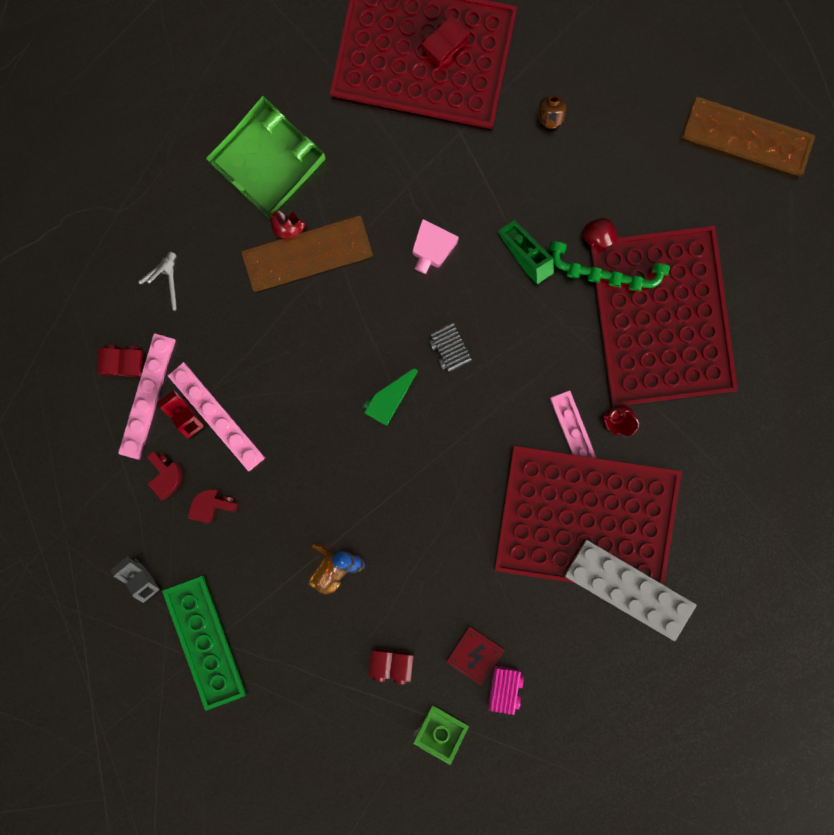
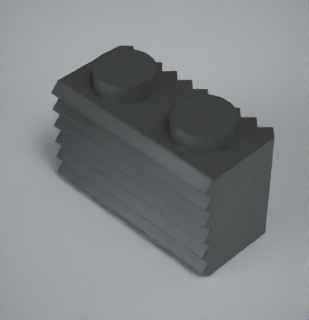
M453 322L430 333L431 338L428 341L433 351L438 350L441 357L437 359L442 369L446 368L450 372L471 361V357Z

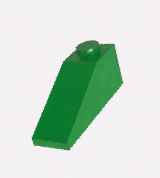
M515 220L498 230V234L522 269L536 284L554 273L553 257Z
M412 369L375 394L373 399L369 397L363 407L366 409L365 414L387 426L418 370Z

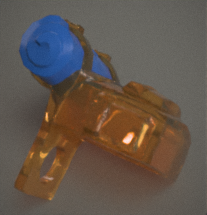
M313 544L312 547L325 555L326 558L308 585L325 595L334 593L340 587V581L347 572L353 574L364 569V561L360 556L351 555V553L346 551L337 552L333 555L322 546Z

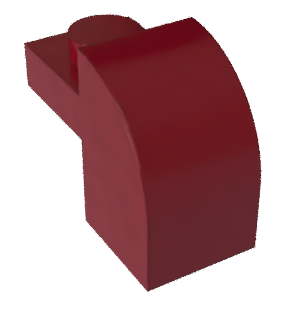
M174 390L157 402L159 408L171 418L177 430L187 439L204 427L188 402Z
M153 451L147 458L160 474L149 482L148 485L161 500H166L179 488L183 477L182 469L178 462H173L169 465L170 460L164 453L161 452L159 454V452Z
M218 489L205 490L199 493L192 501L188 518L211 523L215 508L234 512L237 510L238 503L233 502L234 498L221 495V498H218L220 492Z

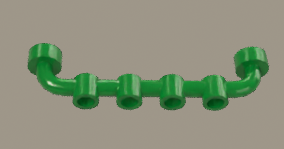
M551 241L549 245V251L552 252L554 264L559 269L567 271L568 277L579 278L580 274L588 275L587 280L599 283L602 278L609 280L608 285L620 287L621 283L629 284L630 290L641 291L642 287L653 288L658 286L662 282L663 277L669 275L670 266L660 263L653 264L652 273L655 274V277L651 280L639 276L624 275L614 271H605L596 267H586L577 263H567L560 258V254H565L567 245Z

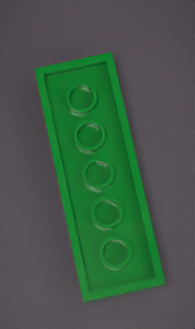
M204 576L163 590L165 601L205 711L246 696Z

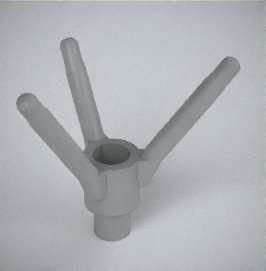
M168 252L166 258L163 257L160 264L138 282L139 284L145 281L151 283L160 273L168 275L172 310H176L172 268L176 254Z

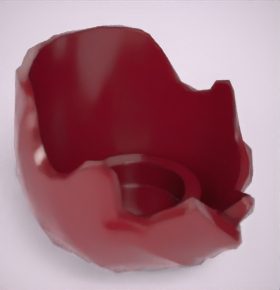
M275 211L270 214L272 231L279 238L288 239L295 237L305 228L304 220L301 221L297 218L293 211L289 216H285L281 211Z
M598 218L589 222L584 227L582 234L585 241L591 247L596 243L605 248L612 245L618 238L614 224L606 218Z
M615 405L603 415L607 430H610L614 435L632 436L638 430V418L633 409L626 405Z

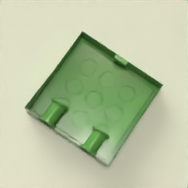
M262 96L238 126L206 159L265 216L270 218V214L277 211L326 158L323 151L296 129L277 108Z

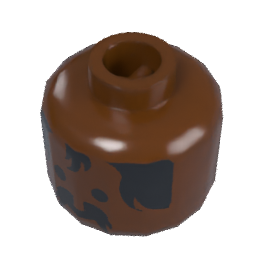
M550 95L542 99L538 111L539 122L547 128H556L561 125L565 119L566 103L556 95Z

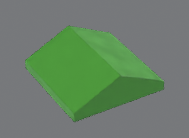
M432 705L417 732L413 744L451 765L469 726Z

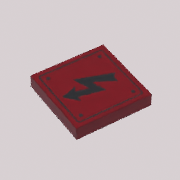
M469 626L446 662L482 686L505 649Z

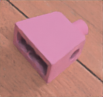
M423 219L413 248V255L419 258L415 269L426 274L430 264L439 268L457 244L459 237Z

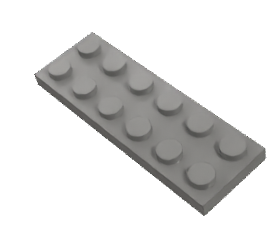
M586 539L564 575L673 641H676L697 606L692 601Z

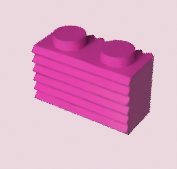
M494 666L488 704L489 711L514 715L515 709H519L521 697L517 696L518 688L523 687L524 675H520V669Z

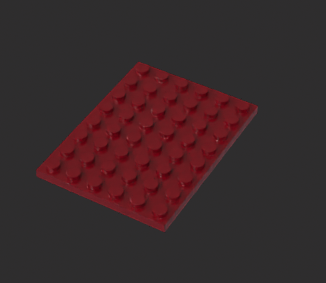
M350 0L330 96L492 129L518 6L489 0ZM453 16L470 33V37L463 47L455 52L445 64L439 67L422 50V40L429 32L434 33L438 30L437 26L444 18L448 19Z
M715 226L620 237L612 245L605 248L596 243L593 244V247L590 246L593 267L605 271H614L624 275L639 276L651 280L655 277V274L652 273L654 263L670 266L669 275L664 276L658 286L653 288L642 287L641 291L630 290L629 284L621 283L620 287L608 285L609 280L602 278L599 283L595 282L612 407L615 405H633L738 391Z
M513 445L494 570L575 583L564 575L586 539L664 585L682 471Z

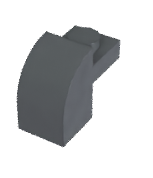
M126 557L110 570L114 577L126 584L131 595L142 603L160 590L153 577L137 559L131 560Z

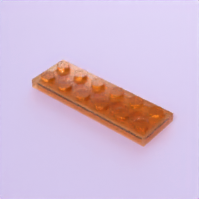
M696 97L682 138L801 177L804 174L816 135Z
M361 215L307 231L292 238H284L241 251L254 292L373 257Z

